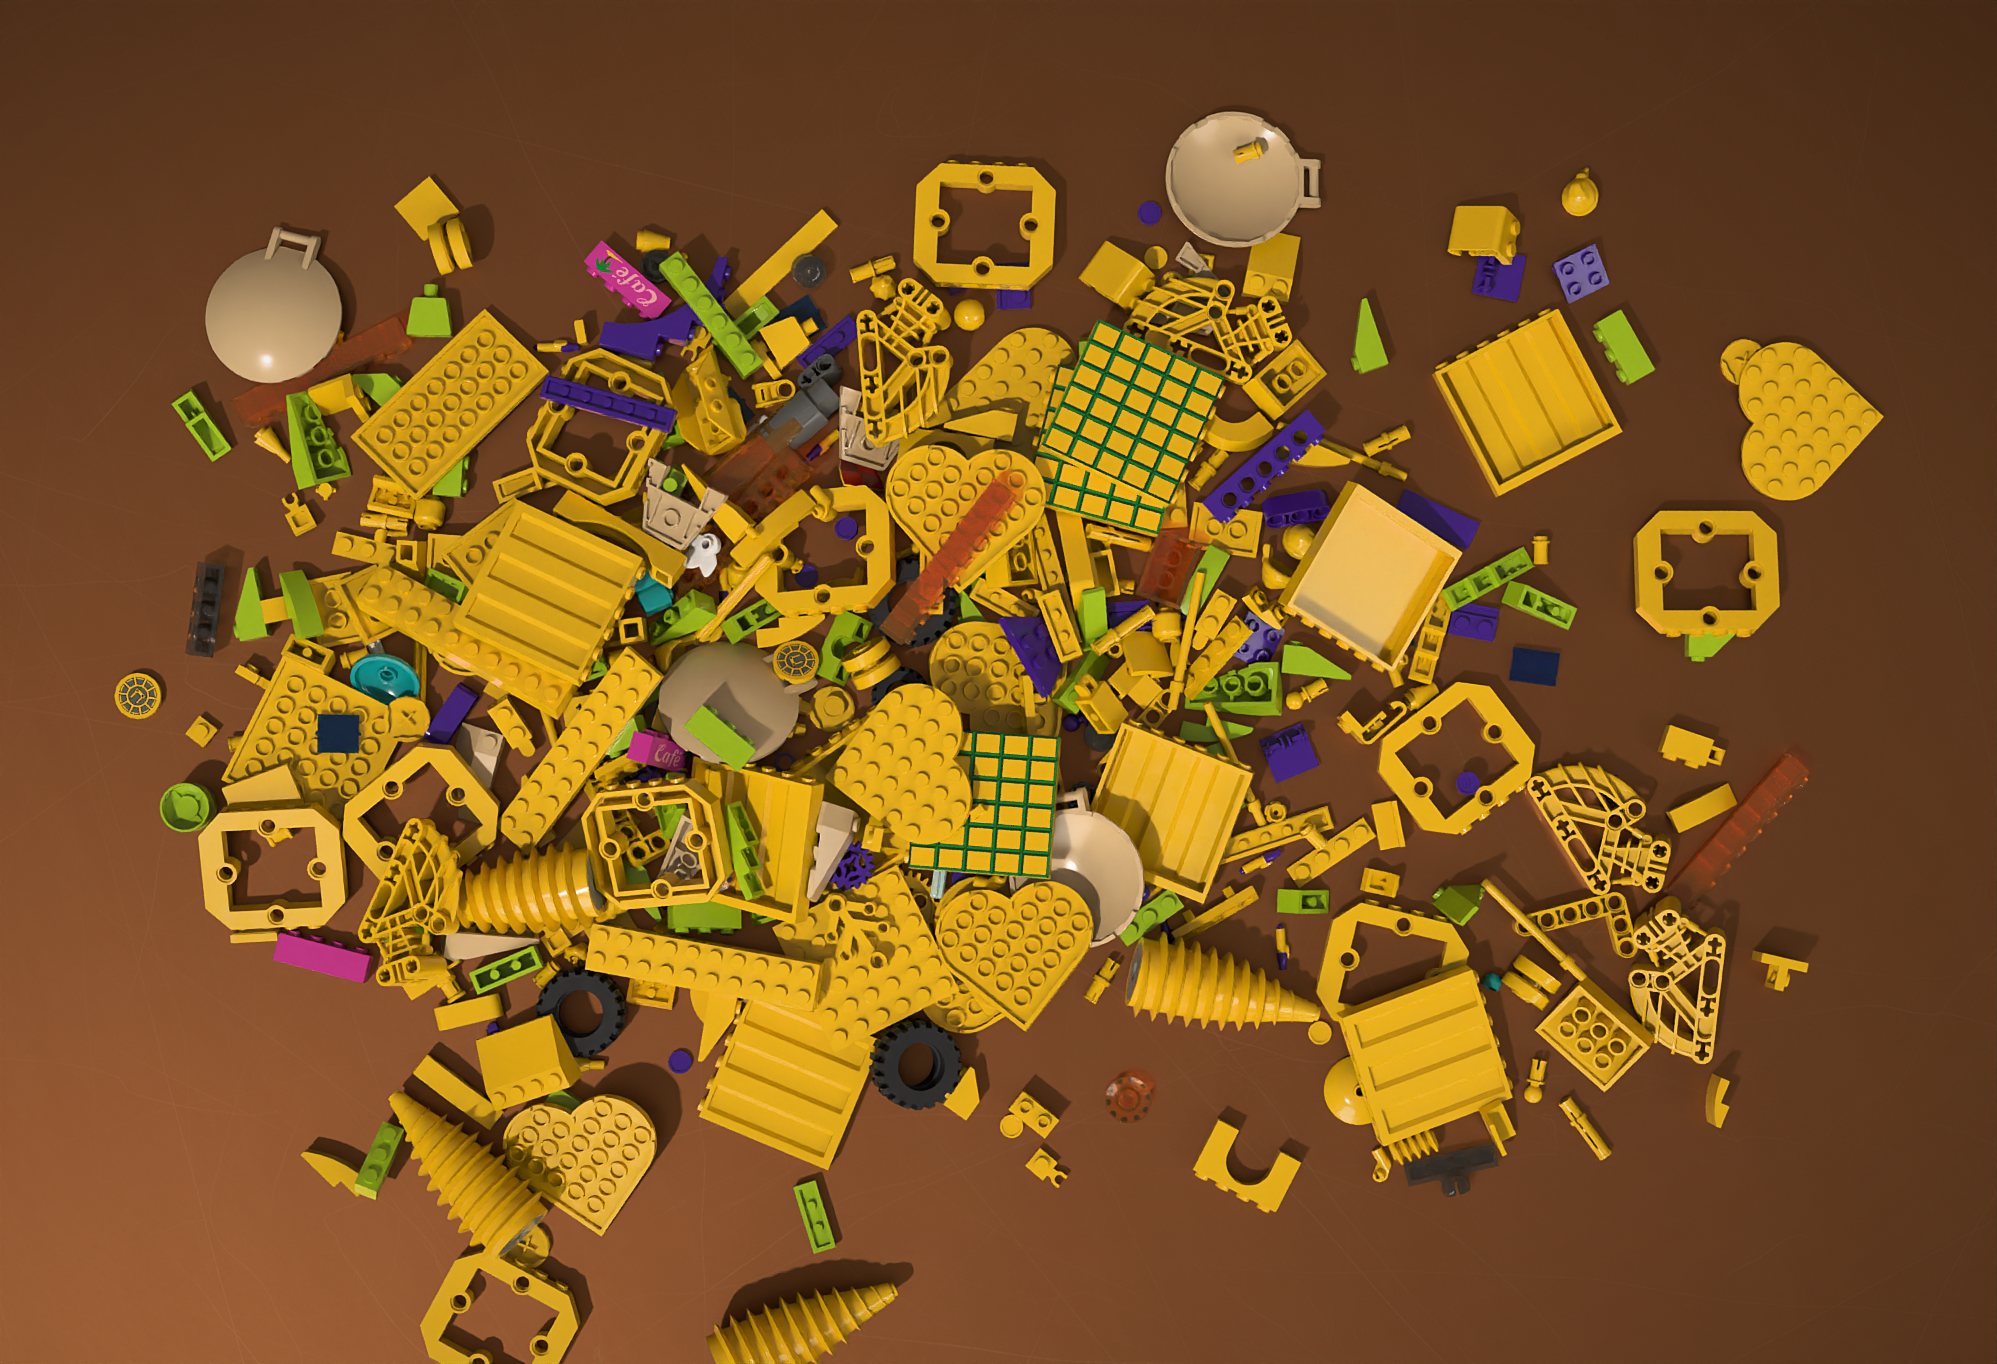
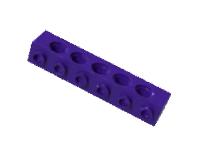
M1308 410L1304 411L1202 502L1203 505L1219 523L1223 521L1226 523L1230 522L1237 515L1235 510L1242 505L1245 508L1254 500L1252 495L1256 491L1260 490L1261 493L1272 484L1270 479L1276 474L1279 477L1282 476L1289 469L1287 464L1293 459L1296 462L1299 461L1307 453L1305 450L1307 446L1311 443L1316 446L1325 438L1322 434L1325 429ZM1297 431L1305 432L1307 435L1306 442L1303 444L1296 443L1293 439L1294 433ZM1285 446L1288 448L1289 456L1287 459L1281 460L1276 456V449L1278 447ZM1261 462L1271 464L1272 471L1270 474L1262 475L1259 472L1258 466ZM1245 477H1250L1254 480V487L1249 491L1241 487V480ZM1231 492L1236 495L1237 502L1235 505L1227 506L1223 502V497L1226 493Z

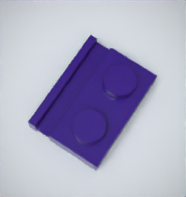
M1029 262L996 263V266L1029 267ZM996 289L997 310L1031 309L1030 289Z
M1467 603L1451 611L1447 634L1493 642L1499 609Z

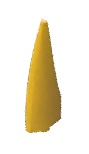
M683 463L681 466L696 495L702 502L706 489L710 486ZM728 499L712 517L734 544L740 541L746 534L753 541L760 535L753 528L756 522L741 507Z

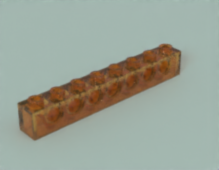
M787 445L734 504L741 507L756 522L753 527L755 528L784 503L785 500L793 496L795 489L809 478L814 468L797 450ZM789 472L788 477L785 479L786 473ZM773 489L772 495L769 496L770 491ZM758 506L757 511L753 513L755 507ZM716 523L707 532L716 535L721 541V549L716 554L717 565L714 571L708 577H704L700 567L686 568L671 588L673 593L681 599L692 589L702 592L707 585L715 581L717 574L731 563L733 557L730 555V552L745 536L734 544ZM727 539L726 545L723 547V542Z

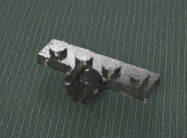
M1494 1143L1403 1164L1408 1187L1439 1181L1442 1185L1443 1193L1447 1197L1457 1195L1454 1182L1457 1183L1459 1194H1465L1471 1188L1468 1178L1470 1173L1499 1167Z

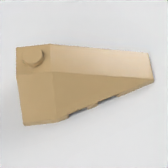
M462 722L456 742V750L485 785L492 790L506 738L502 733ZM457 788L458 797L465 796L464 790ZM466 804L458 806L459 818L482 824Z
M822 801L816 828L820 840L813 849L816 865L811 867L807 898L812 902H817L853 841L855 832L859 831L861 819L855 811Z
M689 808L681 816L657 879L666 872H673L680 880L691 879L701 869L698 852L689 850L685 844L686 834L693 829ZM697 834L698 839L703 841L702 837Z
M459 921V929L455 934L441 935V951L443 958L448 960H467L539 944L540 938L538 933H534L528 927L522 934H517L511 926L505 934H500L493 924L488 932H482L475 922L472 927L467 929Z

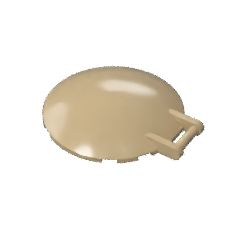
M1244 112L1216 113L1207 116L1195 124L1193 123L1180 135L1174 144L1166 166L1165 181L1167 195L1178 218L1200 238L1225 247L1253 246L1271 239L1282 231L1291 221L1298 208L1321 207V199L1319 198V169H1321V161L1317 159H1300L1287 136L1279 128H1275L1263 121L1264 119ZM1253 141L1255 143L1260 142L1264 155L1260 156V159L1254 158L1237 165L1233 150L1252 145ZM1304 170H1309V197H1304Z
M275 226L268 248L257 250L241 257L231 264L216 281L206 306V331L209 342L217 357L237 375L260 383H281L294 377L299 378L313 370V367L323 357L325 358L333 348L340 332L343 312L339 289L334 279L324 266L316 260L321 237L315 235L310 237ZM282 239L304 244L308 247L306 252L280 245Z
M730 641L712 642L688 651L669 668L664 676L659 692L660 716L667 732L680 747L687 752L691 751L701 756L700 759L719 764L724 761L683 727L701 705L706 708L709 704L719 713L718 719L723 723L728 720L737 728L735 731L737 735L741 738L745 735L755 743L753 748L756 752L747 761L749 763L766 757L786 741V738L797 722L799 694L814 688L818 681L815 677L800 684H792L785 679L783 681L774 672L772 664L774 654L741 642H737L734 645Z
M1081 787L1077 788L1076 791L1057 794L1056 803L1077 800L1078 807L1056 811L1051 879L1009 876L1012 896L1029 884L1046 881L1061 883L1075 890L1085 900L1093 917L1094 933L1091 948L1116 938L1131 924L1142 903L1145 876L1141 857L1131 838L1111 819L1090 811L1086 788Z

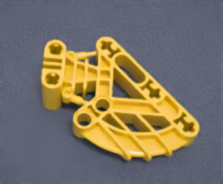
M1203 277L1179 280L1169 278L1168 281L1170 283L1159 288L1152 286L1153 292L1143 300L1137 299V307L1123 326V331L1130 333L1127 327L1131 328L1133 325H1136L1137 331L1142 333L1144 328L1148 329L1144 336V341L1238 385L1249 381L1252 376L1251 367L1254 364L1262 361L1273 350L1277 352L1283 351L1292 339L1290 328L1287 323H1284L1285 317L1281 316L1282 310L1276 298L1264 296L1260 299L1257 306L1250 304L1245 307H1235V309L1228 310L1235 292L1232 282ZM1220 286H1226L1230 290V295L1221 297L1217 289ZM1201 298L1209 299L1207 306H1204L1189 299ZM1175 302H1181L1200 311L1183 317L1164 308ZM1265 305L1270 306L1268 313L1263 311L1265 308L1262 307H1265ZM1213 307L1219 308L1221 317L1213 319L1209 315V309ZM1158 313L1176 320L1160 328L1149 324ZM1226 314L1245 315L1247 322L1242 324L1241 320L1238 319L1236 322L1238 328L1232 332ZM1210 325L1221 352L1183 338V336ZM1134 333V336L1141 338V334ZM1278 335H1282V340L1285 339V341L1278 343L1276 341L1278 338L1275 337H1277ZM1176 342H1179L1180 348L1184 350L1187 349V345L1190 346L1187 358L1183 357L1184 351L1172 352L1173 347L1170 344L1174 345ZM1258 345L1260 352L1247 364L1240 348L1247 347L1249 353H1252L1254 351L1252 346ZM1194 350H1200L1225 361L1226 369L1218 371L1197 363L1192 359L1191 353ZM1233 363L1234 366L1232 369L1239 371L1240 368H1244V373L1247 374V377L1243 376L1241 379L1237 378L1238 373L1234 371H1231L1230 375H1227L1226 373L1230 368V364Z
M912 278L903 279L899 283L898 292L901 297H896L892 304L884 308V311L876 315L871 310H864L858 314L856 320L865 433L869 441L877 448L885 447L890 441L903 436L905 439H909V433L919 426H922V428L926 427V420L934 411L935 414H939V403L946 391L950 368L953 365V358L946 347L940 345L927 347V344H930L933 335L938 330H945L950 326L951 316L939 298L930 294L927 289L925 290L921 284ZM897 310L898 314L896 317L890 316L894 322L891 329L879 320L886 314L890 315ZM868 320H872V321L869 323V327H870L871 332H869V329H868L867 326H866V325L868 324V322H869ZM924 332L925 335L921 348H914L908 343L913 338L916 341L921 340L918 335ZM875 341L878 364L876 369L870 372L867 371L866 346L869 342ZM883 346L903 361L887 382ZM939 355H946V359L943 362H936ZM916 358H923V362L920 365H913ZM923 374H927L926 381L923 385ZM871 380H873L875 385L878 387L877 389H875V393L873 394L871 393V391H874V384ZM916 382L918 396L907 407L906 392ZM900 401L901 412L889 418V413ZM875 425H878V429L881 431V433L878 436L879 438L877 439L874 437L878 434L877 427Z
M1581 761L1578 762L1579 766H1563L1559 763L1557 768L1531 776L1527 784L1529 793L1593 893L1597 895L1606 894L1611 884L1635 886L1642 884L1643 888L1649 893H1656L1662 888L1671 853L1672 841L1668 835L1657 834L1652 837L1649 833H1644L1638 828L1634 829L1629 826L1645 815L1647 807L1645 800L1639 797L1630 786L1616 776L1604 771L1600 764L1597 765V768L1584 766ZM1535 780H1537L1538 782H1544L1542 786L1544 793H1546L1548 790L1550 791V793L1545 794L1542 797V799H1540V796L1542 795L1541 789L1539 787H1533L1535 784ZM1570 787L1579 802L1561 798L1556 789ZM1577 787L1593 789L1604 808L1587 804ZM1603 794L1611 798L1618 805L1611 809ZM1637 802L1642 806V811L1640 813H1633L1630 811L1629 805ZM1617 814L1622 818V823L1613 825L1609 821V817ZM1560 819H1562L1563 822H1569L1567 825V829L1570 832V834L1566 838L1564 837L1567 834L1565 827L1558 826ZM1576 821L1605 827L1598 856ZM1625 828L1632 832V835L1640 839L1639 844H1631L1632 838L1628 839L1627 844H1618L1621 830ZM1571 839H1580L1595 863L1593 868L1587 869L1581 864L1569 844ZM1659 844L1661 847L1665 846V850H1662L1661 848L1656 849V847ZM1613 862L1622 866L1620 873L1623 874L1625 868L1631 871V877H1621V879L1612 880L1610 874ZM1598 869L1600 870L1597 872L1599 880L1606 881L1603 888L1601 885H1595L1597 882V878L1594 875V873ZM1649 876H1651L1652 878L1657 877V881L1655 882L1653 879L1649 880Z
M412 818L406 823L358 930V936L362 942L377 943L384 961L383 965L377 970L376 979L382 986H413L422 983V981H428V979L443 975L447 969V962L440 955H431L433 947L430 945V934H428V931L435 935H453L459 929V920L456 914L463 872L460 869L457 870L458 855L454 851L451 852L448 846V837L440 835L436 830L435 823L430 819ZM408 895L411 908L400 912ZM422 926L424 934H417L415 928ZM389 937V942L386 943V944H385L386 947H384V945H383L382 943L385 942V941L387 940V938Z
M1667 896L1656 904L1655 909L1651 907L1650 913L1644 912L1635 921L1633 942L1635 946L1648 952L1654 964L1635 963L1630 967L1628 981L1631 999L1636 1014L1642 1022V1026L1655 1036L1654 1043L1657 1044V1041L1671 1049V1054L1673 1055L1677 1052L1692 1057L1699 1064H1706L1713 1056L1726 934L1718 927L1709 928L1706 932L1699 928V925L1689 920L1687 915H1681V902L1677 897ZM1687 928L1703 935L1701 939L1691 946L1689 945L1692 938L1691 933L1684 934ZM1713 937L1718 938L1716 950L1712 949ZM1659 950L1663 951V959L1669 957L1673 959L1665 965H1660L1657 952ZM1710 959L1717 960L1720 964L1718 982L1713 988H1708L1703 984L1705 963ZM1701 965L1696 1002L1679 980ZM1640 972L1645 975V978L1638 980L1633 975ZM1664 975L1669 980L1662 983L1657 980V977ZM1651 991L1660 992L1658 1007ZM1663 995L1676 1009L1674 1025L1661 1013ZM1706 998H1711L1709 1009H1705ZM1679 1014L1694 1030L1693 1034L1678 1028ZM1701 1042H1705L1704 1053H1700Z

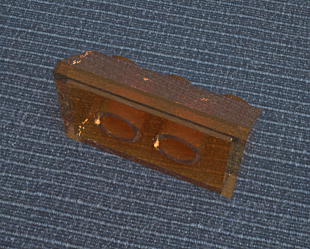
M1160 529L1159 535L1153 538L1133 595L1179 610L1203 544Z

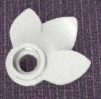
M698 533L688 545L689 550L685 554L688 557L686 568L700 567L703 576L708 577L717 565L716 554L721 549V541L714 534L707 533L701 535Z

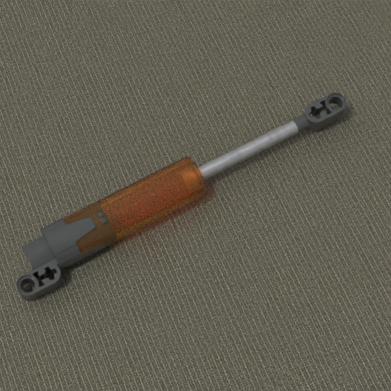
M824 354L817 358L799 375L798 384L801 389L700 478L710 487L729 495L728 500L732 503L737 504L829 422L827 417L839 408L840 398L831 387L844 374L841 365L830 354ZM689 486L683 492V499L699 507L701 501L692 486ZM711 518L707 525L712 526L716 522Z

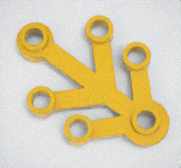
M839 892L828 895L825 900V909L830 913L828 931L824 935L825 941L829 944L838 941L839 934L836 930L840 916L845 923L842 949L838 953L839 960L847 963L852 959L851 946L854 936L869 956L868 964L870 968L876 971L882 970L887 965V957L883 952L876 951L862 930L886 935L890 931V924L887 921H880L878 923L853 919L848 912L857 911L863 912L866 916H872L877 910L873 902L865 904L851 902L847 900L845 895ZM835 899L841 902L839 908H834L832 905ZM866 905L873 906L874 910L872 913L865 911ZM884 923L887 925L886 932L879 930L880 924ZM829 932L835 933L836 939L834 941H830L827 938ZM843 951H847L850 954L848 960L842 959L841 953ZM876 956L882 958L881 965H876L874 963V958Z

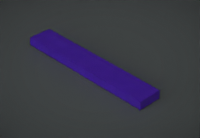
M546 375L540 393L541 399L671 434L678 413L675 409Z

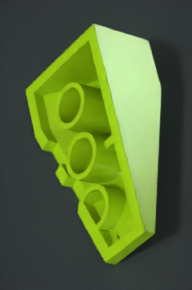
M308 391L286 395L292 467L299 490L352 476L345 452L342 447H338L332 438L333 432L330 428H326L321 419L322 414L309 396Z
M1279 662L1253 663L1248 665L1249 667L1238 671L1232 670L1228 674L1217 678L1213 677L1193 701L1186 697L1185 708L1205 711L1203 704L1207 701H1212L1216 712L1257 716L1282 715L1283 690Z
M1480 884L1448 885L1445 888L1441 886L1432 895L1434 900L1431 903L1451 922L1463 926L1479 909L1480 899L1483 897L1485 889Z

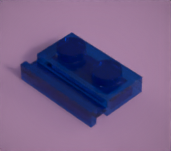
M1513 647L1508 680L1555 687L1560 653Z

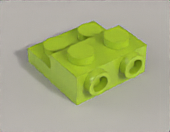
M667 773L664 781L670 780V778L675 776H684L685 779L686 776L685 773ZM686 803L654 806L663 839L673 838L681 816L687 810Z

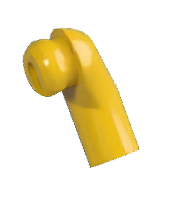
M815 485L810 489V494L817 500V506H815V510H812L815 518L824 519L829 514L831 499L819 485Z
M1406 654L1402 656L1393 673L1388 671L1394 688L1405 684L1401 671L1405 664L1409 662Z
M1382 1146L1372 1151L1377 1160L1373 1172V1179L1376 1182L1385 1181L1392 1166L1391 1161Z

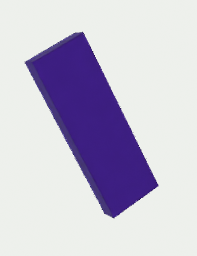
M848 314L798 356L796 360L806 369L821 355L830 354L834 358L858 338L857 323Z

